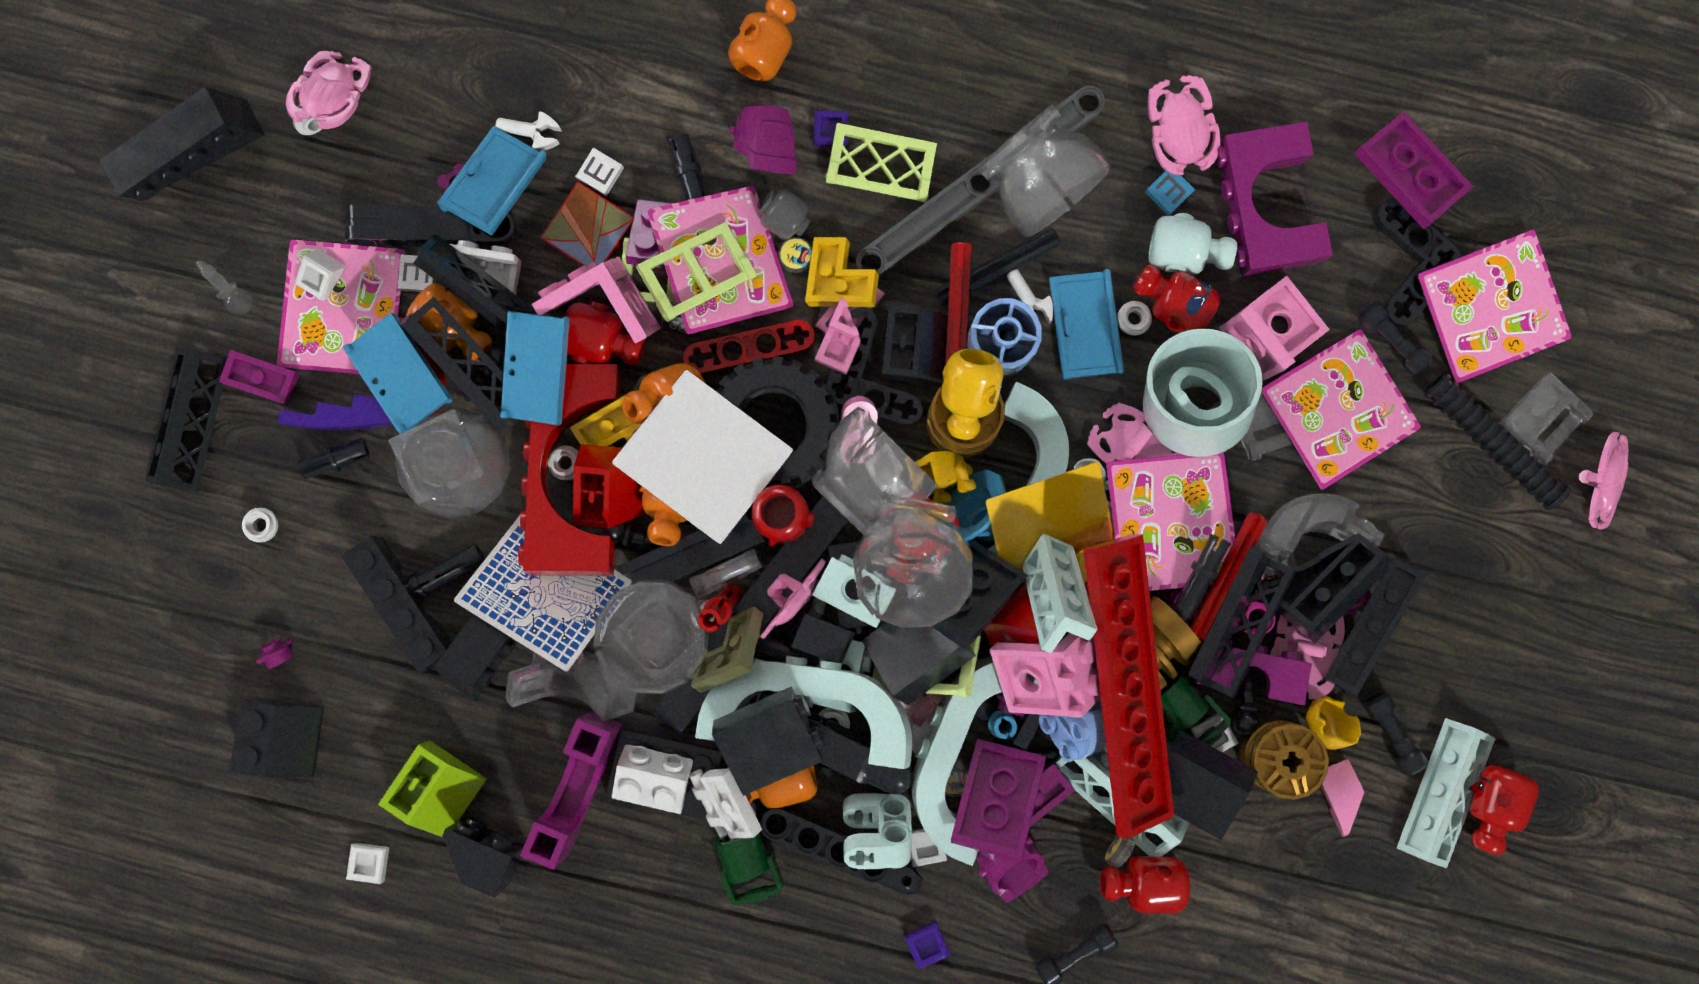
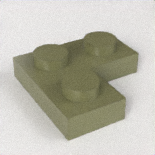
M753 606L729 619L723 646L698 657L691 683L693 688L702 693L750 672L754 663L753 657L757 640L761 634L760 628L764 613Z

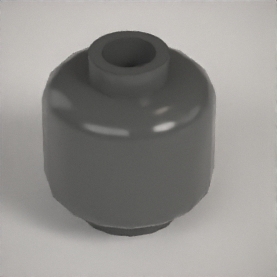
M785 188L777 192L772 189L758 210V213L761 214L760 222L763 227L783 240H788L794 234L800 237L811 219L806 217L809 210L808 204Z

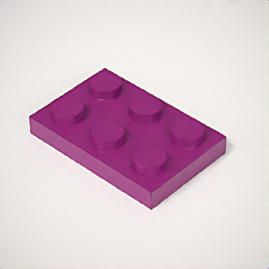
M1404 111L1354 153L1423 229L1433 223L1473 188L1472 184Z
M977 739L953 828L951 843L1021 862L1046 756Z

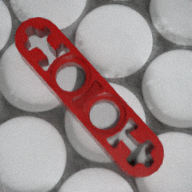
M803 320L790 321L691 344L685 349L683 362L695 367L701 375L733 369L740 364L746 366L753 363L752 359L763 357V360H771L773 356L787 357L804 353L813 346L815 334L808 322ZM801 328L803 333H809V337L804 338L803 345H798L796 340L786 342L788 349L781 350V339L777 332L784 331L785 338L795 335L794 329ZM763 335H770L776 341L775 349L770 353H762L756 347L757 340ZM731 342L738 343L742 347V355L735 361H729L723 356L724 347ZM717 346V355L721 364L715 365L714 358L703 361L704 367L698 368L695 363H690V359L695 357V351L700 350L705 356L713 354L711 347Z

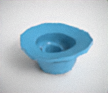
M986 469L972 473L969 476V479H973L976 483L975 490L961 493L956 488L951 496V503H947L945 506L947 510L956 515L960 522L959 530L952 540L953 543L973 538L983 542L994 540L986 500L1004 494L1006 490L1002 476Z

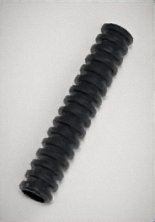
M1448 373L1439 376L1427 387L1424 394L1425 397H1432V403L1435 406L1440 405L1442 413H1449L1448 418L1451 421L1456 420V426L1458 428L1463 427L1464 433L1467 436L1472 435L1471 440L1474 443L1479 442L1480 449L1483 451L1488 450L1487 455L1490 458L1495 457L1497 465H1504L1503 470L1506 473L1511 472L1513 480H1520L1519 485L1522 488L1527 487L1529 495H1536L1534 499L1538 503L1543 502L1545 510L1554 509L1567 499L1570 488L1567 485L1561 486L1562 481L1559 478L1554 479V473L1551 470L1546 471V466L1543 463L1538 464L1539 459L1536 456H1530V451L1527 448L1522 449L1523 444L1520 441H1514V435L1511 433L1506 434L1507 429L1504 426H1498L1499 422L1497 419H1490L1491 414L1488 411L1483 412V407L1480 403L1474 404L1475 399L1472 396L1467 397V391L1464 388L1459 390V384L1456 381L1451 382V376Z

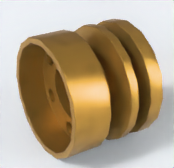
M941 386L934 396L927 414V430L931 441L940 451H950L962 455L965 459L980 455L991 446L1004 422L1005 406L1001 394H999L998 403L994 411L989 415L978 418L981 427L977 436L970 440H962L953 437L948 432L947 420L953 413L943 404Z
M1153 596L1150 601L1158 673L1161 670L1168 677L1174 679L1178 674L1170 660L1175 658L1178 662L1188 666L1196 659L1203 644L1175 611L1161 599ZM1159 673L1160 690H1162L1167 683Z
M1280 719L1260 721V727L1250 737H1243L1239 749V761L1258 771L1253 784L1280 798L1295 800L1309 796L1322 785L1328 773L1329 757L1325 744L1315 732L1290 721ZM1289 754L1292 755L1293 761L1288 762L1287 766L1283 765V759H1287Z

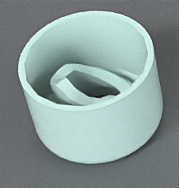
M1194 329L1171 337L1154 353L1147 371L1143 396V413L1150 431L1165 447L1186 456H1213L1232 448L1247 433L1261 395L1262 373L1259 363L1252 351L1243 342L1222 331ZM1190 387H1202L1211 390L1219 397L1220 406L1211 410L1199 409L1190 401L1183 390Z

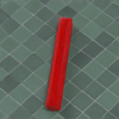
M956 242L951 246L945 366L954 352L967 349L972 245L965 242Z
M1252 512L1247 515L1219 570L1216 580H1214L1190 627L1201 642H1204L1250 547L1255 548L1267 524V519L1257 513Z

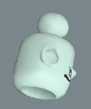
M1178 213L1174 216H1163L1157 220L1154 226L1149 248V262L1161 271L1172 273L1179 270L1197 275L1204 269L1206 263L1214 264L1221 270H1227L1232 268L1234 264L1237 242L1231 237L1211 238L1210 227L1205 222L1194 220V217L1190 214Z

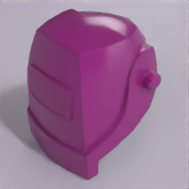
M763 104L744 107L740 116H737L736 127L731 126L729 133L734 135L733 147L749 158V168L773 173L796 174L795 137L788 110L774 105Z
M1029 835L1027 836L1021 862L983 851H978L976 858L980 867L978 870L979 875L985 878L991 890L995 894L1000 895L1005 903L1028 891L1049 873L1044 865L1043 856L1034 846L1033 840Z

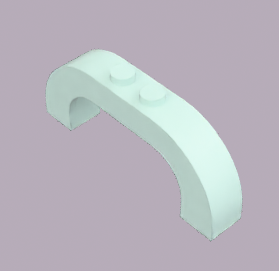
M1015 382L1004 403V420L1025 430L1034 443L1036 463L1026 486L1066 472L1069 459V442L1063 421L1051 403L1033 389ZM951 543V548L945 551L940 561L936 565H928L925 571L934 575L960 547ZM995 544L988 548L990 551L998 555Z
M786 656V662H755L750 672L712 688L701 706L695 738L715 741L712 736L713 720L747 706L751 699L762 691L779 692L792 686L797 695L844 701L854 705L864 714L871 730L868 764L906 769L910 767L912 755V732L907 714L900 701L891 696L884 684L862 673L841 670L842 663L821 660L820 667L807 665V658Z
M992 656L976 661L973 676L974 683L970 697L944 695L940 706L936 704L932 709L928 722L929 725H932L927 738L922 737L916 748L915 757L918 760L913 771L911 785L912 801L916 815L930 840L950 857L973 866L979 850L951 843L957 814L947 807L945 788L977 709L989 697L1002 693ZM960 673L951 684L958 685ZM1027 673L1028 678L1034 684L1039 685L1036 678Z

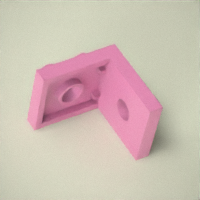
M619 256L615 259L604 261L599 265L593 262L578 268L568 274L570 282L564 279L538 292L541 299L532 304L538 315H544L560 308L600 284L635 344L661 329Z
M1288 276L1284 277L1219 327L1222 332L1227 331L1252 351L1261 368L1262 381L1287 369L1296 362L1293 359L1296 355L1330 330ZM1274 316H1282L1286 319L1288 328L1285 333L1280 334L1273 330L1271 320Z
M1069 633L1055 647L1052 653L1041 650L1040 644L997 642L989 649L1010 713L1082 718L1101 698L1093 637L1089 641ZM1027 673L1034 676L1039 685L1034 684L1028 678Z

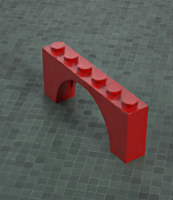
M566 364L562 424L553 425L525 420L526 428L530 429V442H525L523 451L524 461L528 463V476H523L522 495L527 497L526 510H522L520 514V529L525 531L524 545L519 546L518 563L519 566H523V571L529 575L614 576L615 541L610 536L590 534L566 522L559 515L550 499L546 472L549 456L561 434L579 418L597 411L621 397L622 373L617 364Z

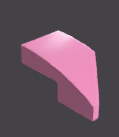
M840 298L829 328L815 357V362L846 375L859 347L860 339L845 299Z
M1349 759L1329 766L1327 776L1320 786L1331 807L1329 812L1342 837L1349 835L1364 794V790Z

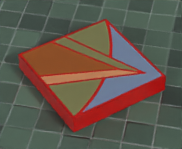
M578 181L540 238L581 266H587L593 262L599 265L613 257L631 230L634 217Z

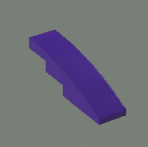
M354 394L352 408L317 402L315 416L280 410L278 423L282 425L324 431L368 430L393 426L376 398Z

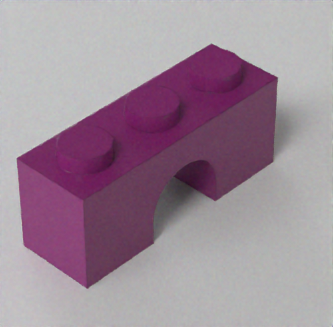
M1230 641L1229 644L1231 646L1233 655L1246 651L1242 649L1232 648L1233 641ZM1259 646L1250 666L1259 668L1266 677L1265 697L1305 706L1312 663L1303 662V654L1282 650L1281 657L1268 655V647ZM1227 650L1225 651L1222 659L1228 657ZM1243 658L1236 660L1238 667ZM1231 662L1217 667L1211 680L1229 688L1235 675Z

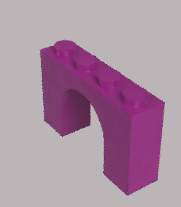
M1307 121L1225 135L1220 142L1216 164L1223 171L1224 180L1221 183V191L1224 201L1229 203L1231 214H1228L1227 218L1228 229L1231 234L1235 235L1237 251L1234 261L1237 268L1241 267L1242 276L1319 264L1333 256L1327 222L1294 228H1279L1263 220L1252 202V186L1258 174L1267 170L1304 164L1314 155Z
M592 711L577 718L563 751L564 754L570 757L561 782L545 813L534 821L521 852V857L554 870L570 855L623 724Z

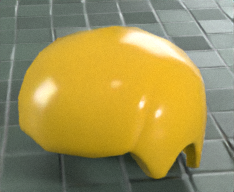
M1328 696L1312 701L1306 713V727L1315 732L1325 744L1326 749L1336 750L1358 743L1361 735L1358 717L1345 713L1343 709L1344 701L1331 699Z

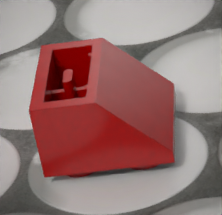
M581 444L574 463L573 525L609 529L646 514L642 507L643 492L639 491L642 486L612 463L622 448Z

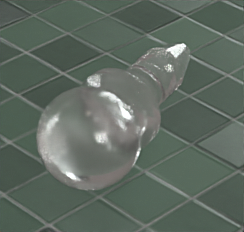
M202 260L197 261V266L202 276L208 279L209 283L216 290L220 291L216 297L224 299V306L230 313L243 315L251 309L253 300L248 291L243 288H237L235 281L228 284L227 280L220 273H217L213 266Z

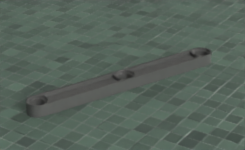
M1084 86L863 248L857 255L856 269H863L861 262L865 256L875 255L881 261V266L877 273L879 278L1094 120L1101 113L1105 104V97L1102 91L1094 86ZM1084 95H1091L1097 100L1098 106L1093 111H1085L1081 108L1079 99ZM980 174L986 176L990 182L989 188L983 192L974 190L970 182L973 176Z

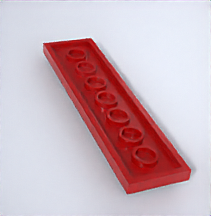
M1130 534L1083 548L1089 602L1097 626L1093 639L1117 837L1126 839L1134 837L1174 817L1143 534Z

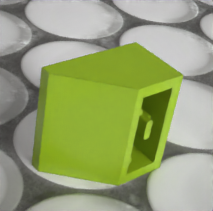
M429 740L416 747L378 805L407 825L443 837L444 830L461 819L487 778Z

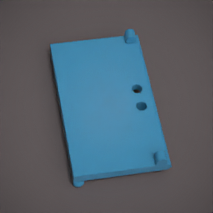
M493 126L438 200L437 204L442 211L446 212L448 210L492 236L543 165L547 154L544 150L539 152Z
M1105 269L1103 272L1050 277L1049 282L1062 378L1068 380L1071 378L1123 373L1124 366L1110 269Z
M514 311L507 312L501 418H514L553 425L562 424L569 317L558 318Z
M389 313L354 342L345 344L343 348L399 435L403 436L445 403H451L453 399L410 334L402 327L398 316L394 313Z

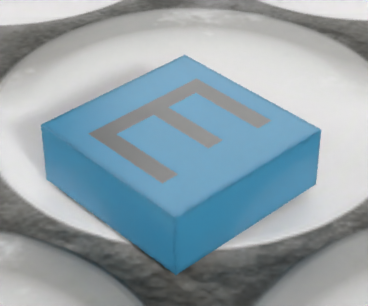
M1165 171L1145 193L1169 216L1195 189L1181 175L1177 176Z

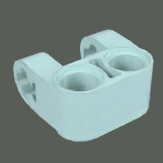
M858 793L848 796L843 802L844 822L852 828H878V833H858L848 836L843 844L845 863L855 869H896L906 866L911 859L912 843L909 800L901 794Z

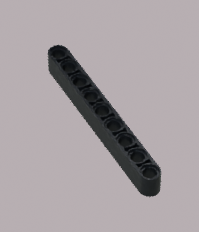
M843 470L811 510L812 513H815L811 528L807 527L798 539L786 543L733 609L731 617L754 606L764 613L760 628L762 631L780 609L768 595V588L783 573L801 582L865 501L871 490L846 470ZM789 587L782 589V595L786 599L793 592ZM729 620L718 628L653 712L679 734L685 730L700 711L707 694L711 690L700 693L691 686L698 657L723 646Z

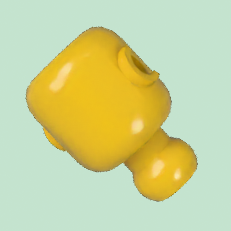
M962 349L954 352L944 367L941 397L944 406L953 413L947 420V429L949 434L955 438L962 440L975 438L981 427L978 418L991 414L997 406L1004 369L1001 361L993 354L979 349Z

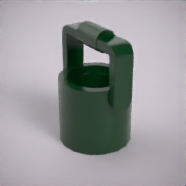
M1177 673L1178 675L1174 679L1169 678L1166 681L1167 685L1160 690L1163 718L1167 723L1165 731L1174 740L1179 730L1184 732L1205 715L1211 705L1223 720L1216 726H1212L1198 738V740L1211 746L1222 737L1221 733L1230 726L1231 720L1208 692L1202 695L1183 673Z
M759 833L754 838L730 839L728 835L716 837L714 846L723 868L719 869V874L731 904L739 906L749 903L751 905L768 900L771 896L782 891L784 880L773 853L767 854ZM770 868L775 884L757 887L737 895L733 884L752 880Z

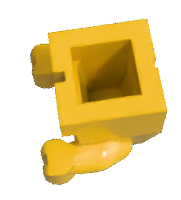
M950 451L931 452L922 459L912 463L920 496H929L934 493L933 501L941 506L947 505V503L952 501L951 495L948 492H944V489L954 487L955 485H957L958 491L961 493L971 492L976 489L975 481L969 479L973 469L971 465L964 461L962 455Z

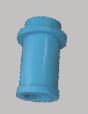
M1000 710L994 712L989 718L988 729L995 737L1007 739V737L1015 735L1017 724L1013 715ZM1001 719H1004L1008 722V726L1005 730L1000 731L998 727Z

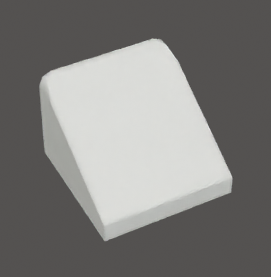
M314 250L303 256L294 284L324 301L342 275L345 265L321 250Z

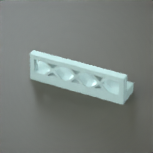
M1043 533L1023 562L1022 569L1024 573L1028 574L1026 586L1041 650L1052 653L1066 632L1090 641L1097 631V626L1074 547Z
M1445 718L1397 849L1438 866L1448 867L1474 793L1469 788L1478 781L1482 770L1485 768L1495 741L1494 737L1476 728Z
M1107 749L1081 760H1074L1083 769V774L1073 773L1065 766L1067 762L1061 756L1058 757L1053 763L1074 787L1075 791L1115 825ZM1093 785L1103 786L1109 792L1110 797L1099 796L1093 790ZM1174 814V817L1129 839L1147 855L1163 856L1182 842L1189 822ZM1145 832L1157 834L1164 842L1158 846L1154 845L1146 837Z

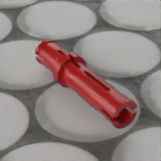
M729 583L724 586V589L716 597L710 598L705 603L701 615L698 616V624L703 630L713 632L731 618L732 610L744 596L741 586L736 583Z

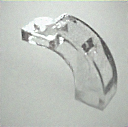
M1310 494L1291 500L1276 511L1267 520V524L1255 548L1281 563L1293 553L1302 535L1308 532L1327 533L1340 541L1360 533L1377 547L1380 545L1385 534L1377 530L1370 521L1354 516L1360 504L1333 494Z
M581 652L567 672L537 653H533L532 665L509 672L505 699L511 707H515L551 695L571 696L587 703L604 722L633 712L638 684L618 665L591 653Z

